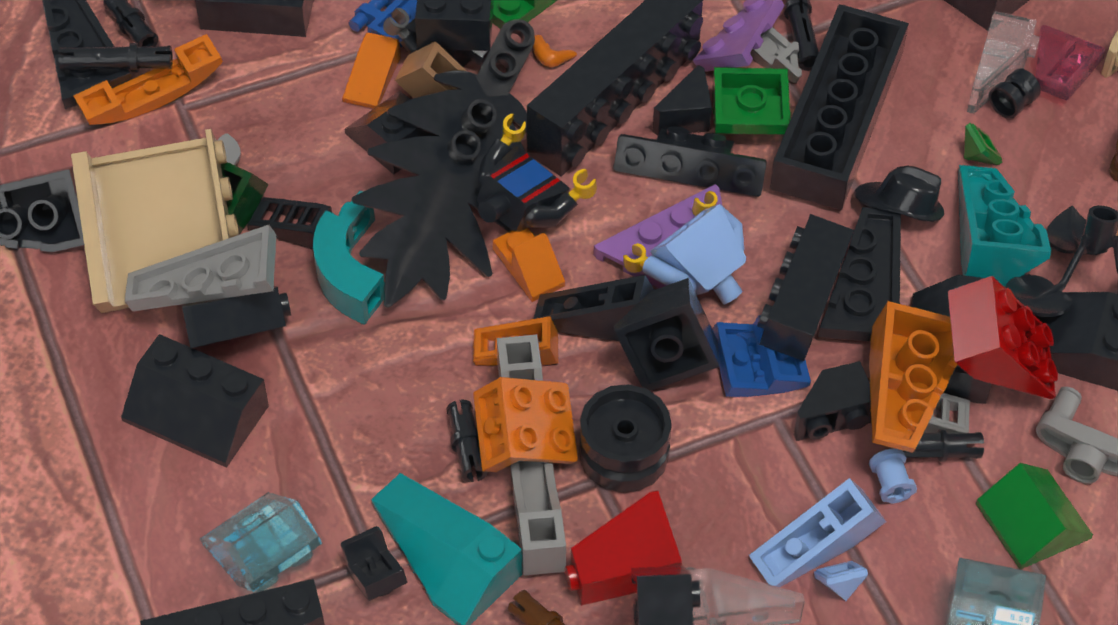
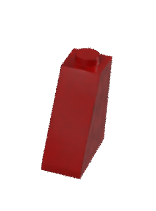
M659 491L649 492L571 548V563L565 566V576L569 590H577L581 606L637 593V584H632L631 568L682 566V560Z

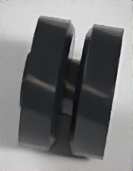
M627 384L610 386L595 393L584 405L580 417L579 454L581 466L591 480L606 489L630 492L639 491L654 484L665 472L669 459L672 424L670 412L661 398L646 388Z

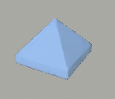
M848 561L816 569L814 576L818 581L847 601L868 576L866 568L854 561Z

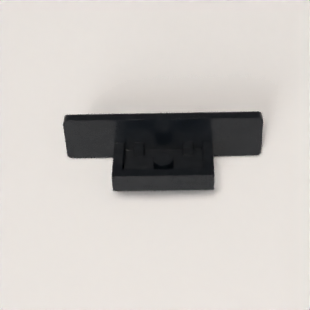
M672 126L667 129H661L656 140L620 134L617 140L614 170L707 188L716 184L719 190L759 197L763 189L767 161L762 158L733 154L735 141L726 140V137L721 134L706 133L704 136L690 134L686 128Z

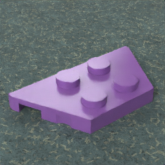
M715 184L594 245V256L602 262L605 258H609L624 266L623 255H627L631 259L640 258L632 253V245L636 243L642 244L645 247L646 257L653 256L650 251L695 217L692 212L694 198H699L705 204V193L713 191L717 195V205H722L719 187ZM625 267L623 268V272L634 277L646 275L643 273V270L638 273H632L627 271ZM646 275L651 285L657 288L667 286Z

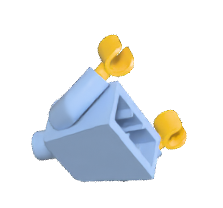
M708 191L704 197L705 204L699 198H694L692 212L695 217L650 251L653 256L646 257L645 247L642 244L636 243L632 245V253L640 258L631 259L627 255H623L624 267L632 273H638L643 270L644 274L664 285H670L689 278L696 295L713 289L723 305H725L743 292L731 275L746 262L742 223L722 205H717L718 199L715 192Z

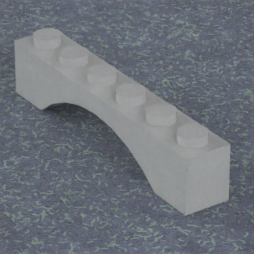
M537 334L497 338L499 378L507 377L543 381ZM518 461L510 465L519 544L520 548H522L523 576L565 572L566 540L553 464L548 462Z

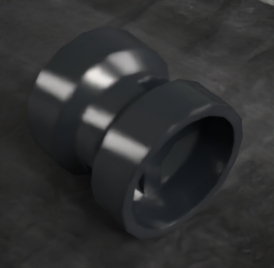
M1017 68L1006 77L1005 82L998 83L990 90L989 101L999 115L1005 118H1014L1023 111L1025 105L1031 104L1040 96L1041 87L1032 73L1023 68Z

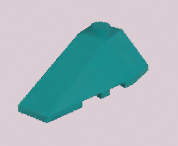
M959 165L958 188L962 274L981 278L993 276L1005 287L1012 278L1021 277L1050 259L1051 247L1047 230L1042 224L1033 223L1030 219V209L1026 205H1019L1014 199V189L997 168Z
M399 473L371 499L372 505L393 540L399 544L413 573L417 574L425 587L426 594L433 606L456 625H471L523 575L522 548L490 523L404 474Z

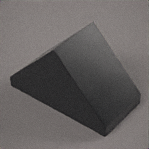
M700 65L695 67L654 107L652 127L654 134L659 135L661 129H667L672 126L686 128L689 130V133L710 132L712 105L703 67Z

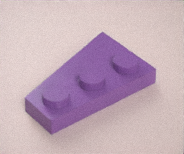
M746 0L743 3L744 8L737 15L724 22V29L717 36L703 44V50L693 59L696 67L700 65L705 71L714 70V67L735 68L749 66L753 60L750 51L752 48L755 50L762 45L764 40L761 37V33L772 28L785 6L782 0Z

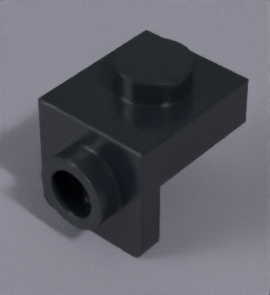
M375 526L341 542V549L350 576L368 601L385 596L394 589L408 583L404 569L388 550L383 532L379 527Z

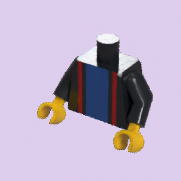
M509 114L503 121L502 138L494 141L480 164L477 180L478 185L481 187L477 196L479 215L488 223L499 219L508 228L516 232L530 227H554L578 205L576 201L579 198L589 199L595 195L597 190L596 179H593L588 185H580L588 177L587 170L580 169L573 176L574 188L570 191V187L518 146L509 147L512 142H519L524 138L526 122L524 121L519 130H510L508 127L513 122L514 114Z

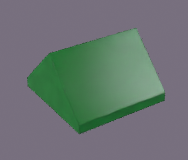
M1019 463L976 501V505L1020 570L1086 542L1093 537L1092 532L1048 469Z

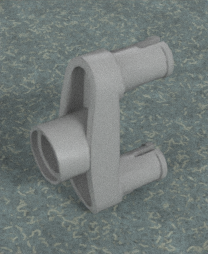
M1061 387L1050 410L1042 415L1036 427L1038 437L1048 447L1066 457L1063 469L1070 478L1077 482L1085 484L1094 483L1098 480L1101 472L1118 476V438L1073 421L1072 419L1082 396L1071 387Z

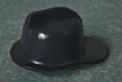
M897 167L888 173L883 182H868L859 185L855 189V197L861 203L875 209L903 214L917 220L929 222L938 221L944 216V208L938 202L942 183L941 178L918 167Z

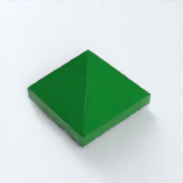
M967 124L965 126L964 159L1000 165L1002 157L989 135L976 125Z

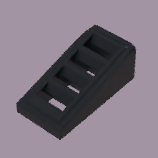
M263 197L247 227L248 230L252 231L270 225L277 239L313 249L316 226L324 212L329 211L332 213V208L320 203ZM267 211L273 212L269 220H263ZM281 215L285 216L283 222H277ZM293 219H298L296 224L291 223Z

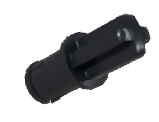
M939 429L937 433H923L913 453L903 452L906 458H938L940 462H945L947 458L981 459L984 448L967 447V444L984 443V438L981 432L947 433L945 429Z

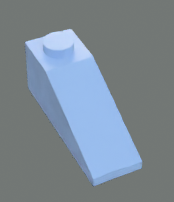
M849 478L752 552L749 557L770 587L776 590L853 548L886 523V520L863 489Z

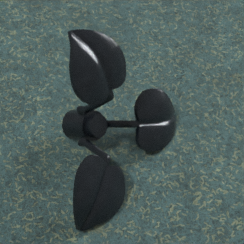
M1097 205L1089 209L1087 219H1085L1074 206L1064 210L1054 218L1047 228L1050 247L1066 254L1075 253L1060 282L1054 285L1044 277L1024 274L1021 277H1014L1009 280L1005 288H1009L1015 298L1024 306H1028L1035 316L1055 317L1066 313L1072 306L1073 301L1062 290L1068 284L1082 255L1103 254L1113 247L1116 272L1118 274V236H1116L1118 230V211L1108 206Z

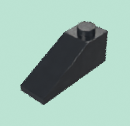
M646 275L541 294L534 319L550 316L557 332L619 341L614 332V325L649 292L653 291L654 288Z

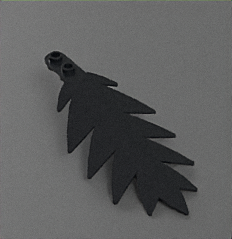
M511 20L502 26L477 75L464 70L435 74L434 80L436 82L458 90H446L413 98L388 109L387 114L435 136H418L386 142L367 150L369 156L418 175L372 187L351 198L353 204L403 216L377 232L359 252L363 258L388 260L384 279V305L387 308H390L407 295L421 279L440 300L444 301L447 298L450 280L447 241L486 277H490L493 274L488 250L478 222L469 205L478 210L477 196L481 187L478 185L477 180L480 164L494 141L502 138L505 117L509 114H514L513 122L519 127L525 121V131L527 132V111L509 93L535 42L534 30L525 20ZM517 34L521 38V43L515 42L510 35ZM495 64H503L506 67V73L499 71ZM512 123L511 126H509L508 128L510 130L516 131V128ZM521 141L512 142L509 146L511 148L518 146L525 152ZM499 219L494 221L496 224L504 228L506 231H512Z

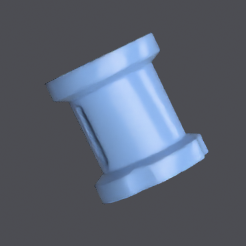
M895 448L886 449L878 452L869 460L871 471L877 474L882 488L879 494L883 502L899 503L909 499L917 491L915 481L909 479L905 469L906 456L903 450Z

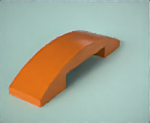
M205 34L174 49L177 58L171 61L173 63L172 69H153L114 88H111L106 80L73 96L89 125L107 124L131 119L158 109L195 88L223 63L222 57L208 35Z

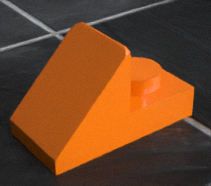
M529 228L517 232L510 231L492 240L494 252L531 302L538 300L541 294L552 293L565 287V279L545 233L534 236Z

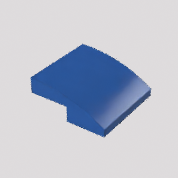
M758 315L753 324L716 322L713 327L714 334L718 340L719 369L726 397H750L785 393L806 388L811 383L806 360L801 361L759 345L764 331L763 328L757 326L761 315Z

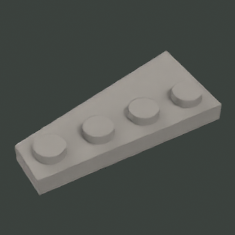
M266 225L128 273L125 303L132 311H140L274 291L276 234L270 225Z

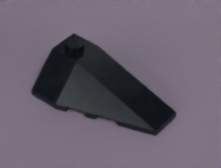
M73 166L0 184L1 246L56 252L84 245Z

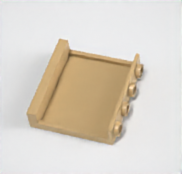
M211 129L205 130L206 138L95 158H91L87 151L71 154L92 301L100 313L129 308L125 303L128 273L239 235L235 214L229 215L227 201L233 200L229 177H222L221 164L227 163L223 140H216Z

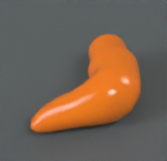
M535 35V42L532 47L534 55L544 66L554 68L577 56L576 51L552 50L541 35Z

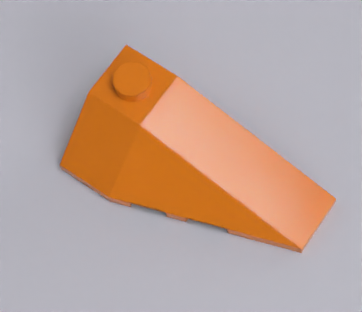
M887 301L874 322L869 355L872 443L911 453L916 449L934 413L933 411L957 366L954 360L951 319L949 316Z

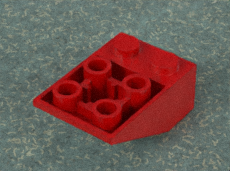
M993 276L948 291L954 360L957 365L976 380L1047 399L1056 398L1054 382L1058 380V372L1055 363L1051 359L1050 346H1053L1054 339L1051 329L1046 323H1042L1033 315L1032 310L1028 306H1024L1015 298L1009 288H1005Z

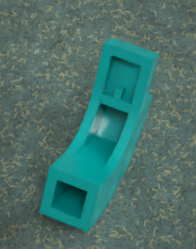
M351 201L346 202L342 206L338 216L329 211H325L321 216L314 232L313 252L317 279L324 296L341 313L365 325L384 301V274L359 263L350 254L357 242L375 221L373 208L353 204Z

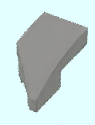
M773 27L761 33V37L764 40L760 48L755 50L752 48L750 51L753 60L764 68L788 69V81L796 83L802 75L801 68L798 67V42L790 43Z

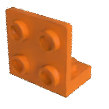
M500 377L473 392L483 472H498L518 461L572 464L578 460L569 387L566 383Z

